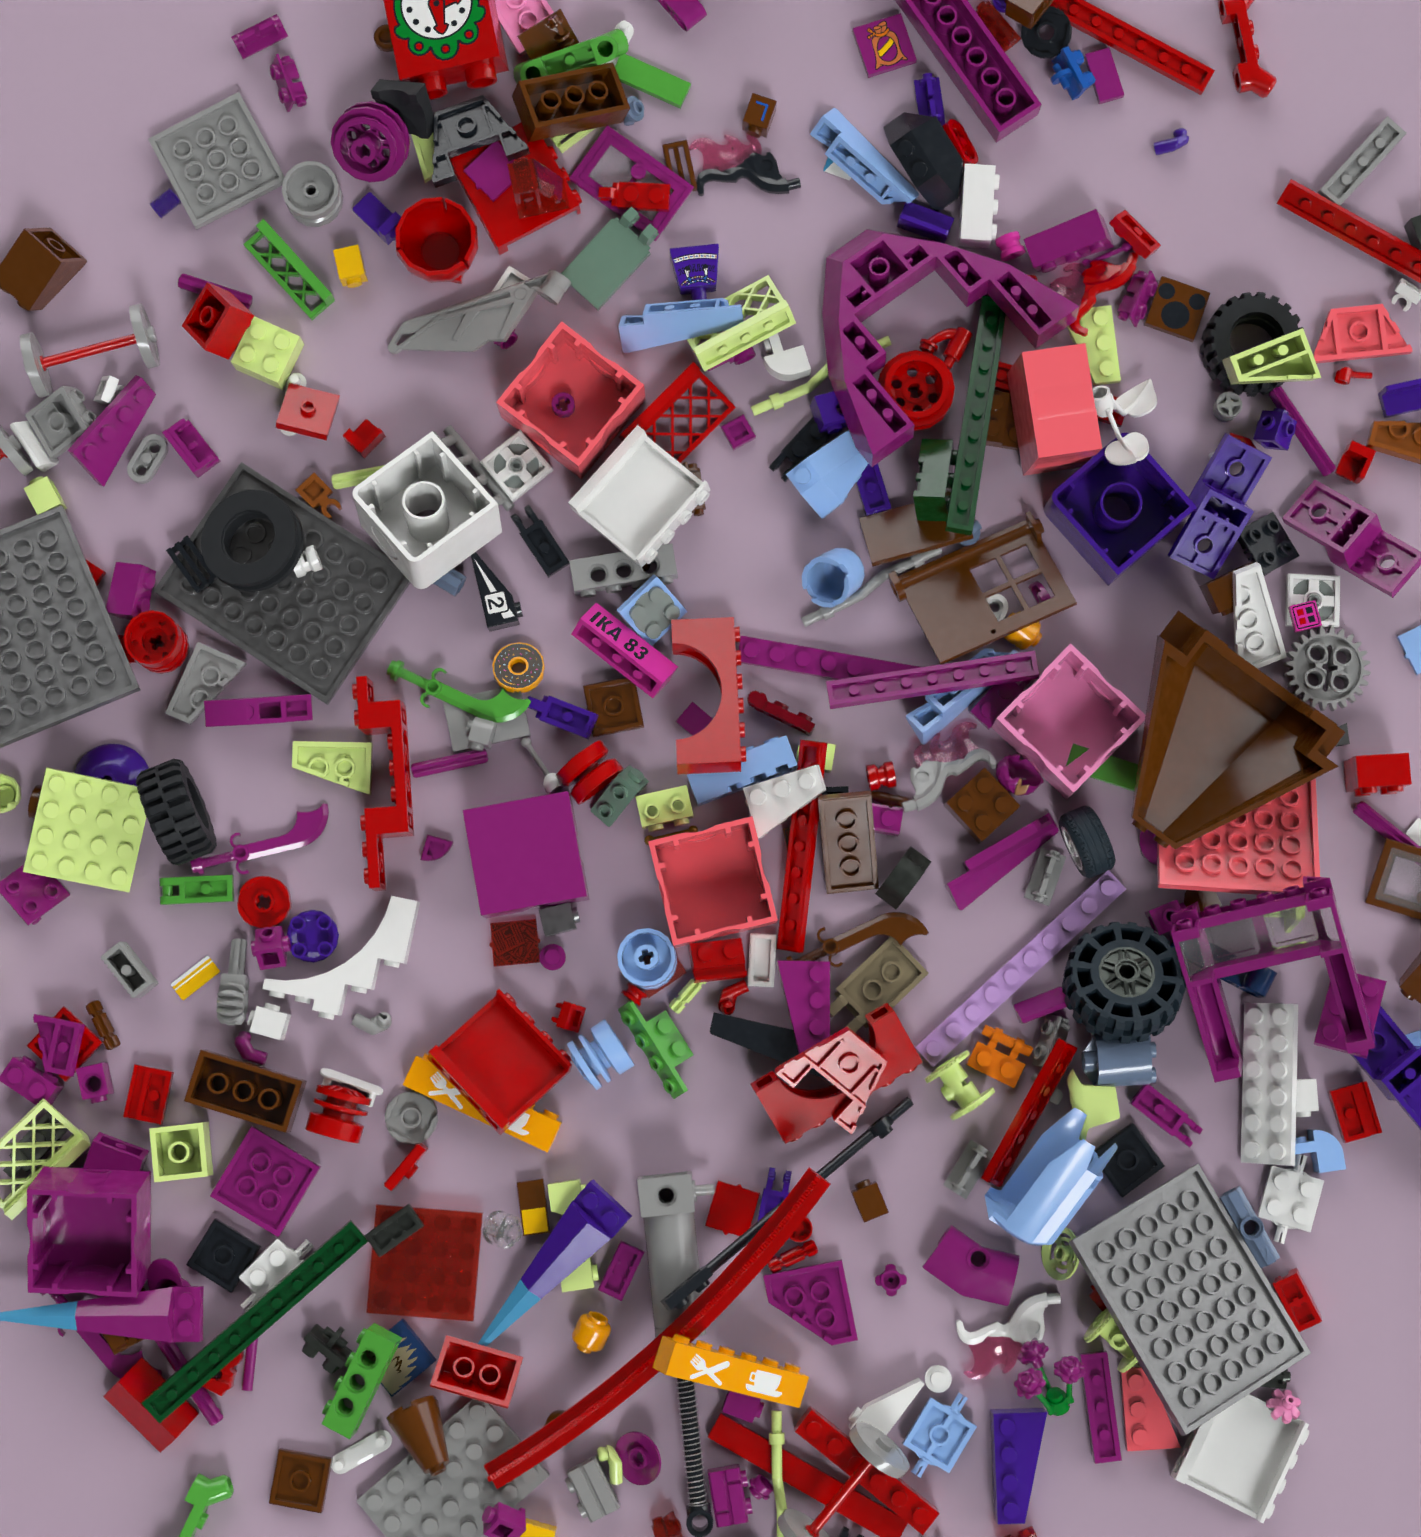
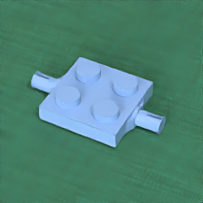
M958 1392L951 1406L942 1404L929 1397L902 1442L903 1445L913 1450L919 1457L911 1471L913 1474L921 1478L928 1464L938 1466L947 1473H950L977 1428L975 1424L965 1419L960 1413L965 1402L968 1400L966 1396Z

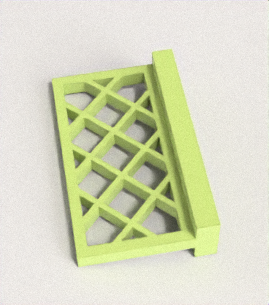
M767 275L724 298L728 300L729 305H735L740 300H746L742 307L743 319H745L746 315H754L753 317L722 333L716 332L686 340L705 372L796 324V321L788 303L783 299L773 281ZM769 287L766 295L757 294L762 288ZM753 301L762 302L759 309L750 308ZM769 303H777L767 309ZM700 339H706V340H707V341L703 342L702 344L698 345Z
M44 1098L0 1139V1149H12V1161H0V1167H12V1179H0V1185L12 1184V1192L4 1200L0 1198V1208L4 1210V1214L11 1220L27 1207V1188L43 1167L67 1168L91 1145L89 1136L83 1130L76 1128ZM45 1108L51 1114V1123L35 1124L36 1115ZM67 1128L73 1133L66 1141H55V1129ZM35 1129H51V1141L35 1142ZM20 1130H32V1142L16 1143V1134ZM35 1147H51V1155L47 1159L35 1160ZM16 1148H32L31 1160L15 1161ZM15 1166H31V1174L27 1178L15 1179Z

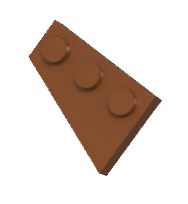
M1374 421L1370 428L1366 446L1377 452L1421 464V423Z

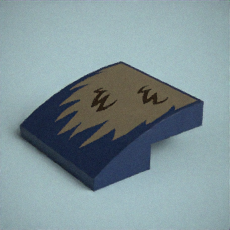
M404 1318L389 1329V1331L402 1337L381 1381V1385L391 1397L396 1395L437 1360ZM367 1350V1358L371 1361H376L375 1354Z

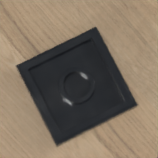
M1130 1123L1094 1150L1099 1158L1114 1143L1118 1146L1102 1172L1122 1198L1165 1167L1134 1123Z
M215 1218L186 1265L232 1293L241 1280L239 1275L251 1264L261 1246Z

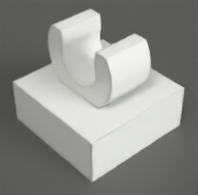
M1401 278L1395 288L1397 293L1392 298V304H1395L1399 298H1404L1407 303L1403 311H1408L1412 302L1417 305L1420 301L1421 289Z
M110 375L103 376L93 401L102 405L110 404L115 398V392L117 390L121 392L124 386L117 385L119 379Z

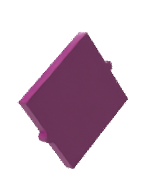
M496 141L463 171L476 184V188L481 189L494 202L526 172V169L516 159L508 162L503 146Z

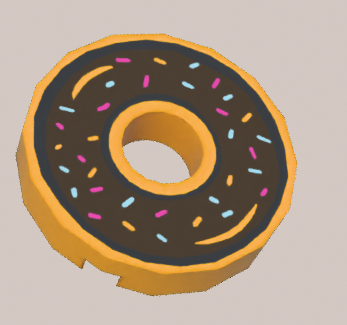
M517 642L506 645L495 655L492 664L494 679L500 687L508 692H529L538 686L544 676L543 656L538 649L527 643ZM516 663H522L526 668L521 673H515L512 671V666Z

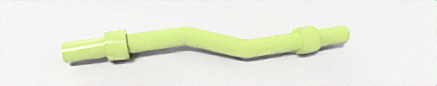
M888 335L876 340L882 348L892 345ZM827 363L807 383L781 394L778 392L768 396L769 399L751 406L753 415H759L770 409L775 411L784 407V403L815 390L828 377Z
M772 1410L769 1444L771 1445L772 1483L776 1503V1519L778 1521L779 1516L787 1509L782 1477V1445L785 1444V1433L782 1432V1411ZM777 1523V1537H784Z

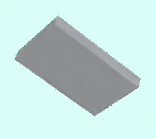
M502 688L469 696L479 700H489L497 696ZM505 690L511 697L523 699L521 691H514L513 693ZM443 701L453 752L469 750L470 748L467 747L469 743L467 740L468 736H465V731L469 720L473 721L477 716ZM526 711L513 720L497 723L492 744L531 736Z

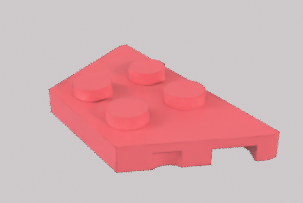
M1374 304L1331 309L1328 312L1313 356L1317 364L1411 354L1413 351L1411 345H1407L1400 335V329L1390 319L1384 305Z

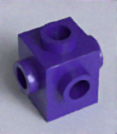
M1284 409L1262 410L1253 439L1266 449L1288 451L1292 436L1295 433L1297 421L1290 417L1289 412Z

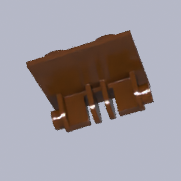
M558 9L517 36L530 60L579 43L561 9Z

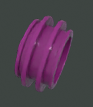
M373 101L356 103L346 109L333 126L330 141L334 157L342 169L354 178L366 182L385 181L395 175L408 158L411 144L408 128L401 117L388 106ZM362 124L370 125V128L367 129ZM352 131L355 132L356 138H352ZM384 148L390 150L389 156H386L383 153Z

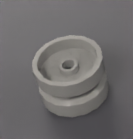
M305 161L292 167L283 179L282 194L290 213L298 222L306 226L320 227L329 224L338 216L343 205V194L335 174L328 166L320 162Z

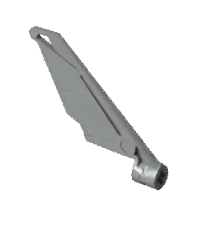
M549 269L546 274L403 322L389 343L388 350L392 354H398L402 350L475 352L488 342H506L537 295H540L554 305H558L563 294L566 293L571 285V281L561 273ZM413 334L399 346L397 345L402 335Z

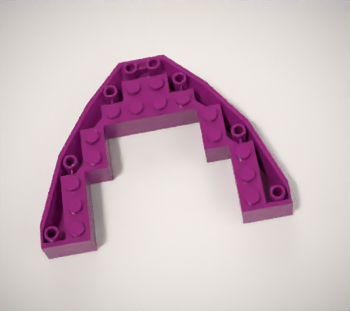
M866 229L826 258L822 310L828 377L856 449L873 467L913 438L915 425L873 376L874 373L885 366L886 351L861 322L933 271L937 272L966 307L985 294H988L1035 349L1076 321L1080 306L1010 264L929 239Z

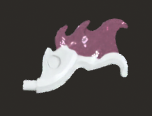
M1042 1292L1026 1298L1018 1305L1006 1324H1001L997 1321L976 1331L968 1332L964 1329L963 1322L957 1320L956 1329L958 1336L964 1343L969 1345L974 1356L972 1370L964 1371L963 1373L968 1378L979 1380L986 1377L992 1368L1000 1363L1005 1365L1002 1373L1009 1372L1016 1364L1017 1356L1021 1353V1347L1025 1342L1032 1341L1033 1338L1042 1340L1045 1331L1044 1310L1050 1304H1061L1060 1293L1047 1294Z

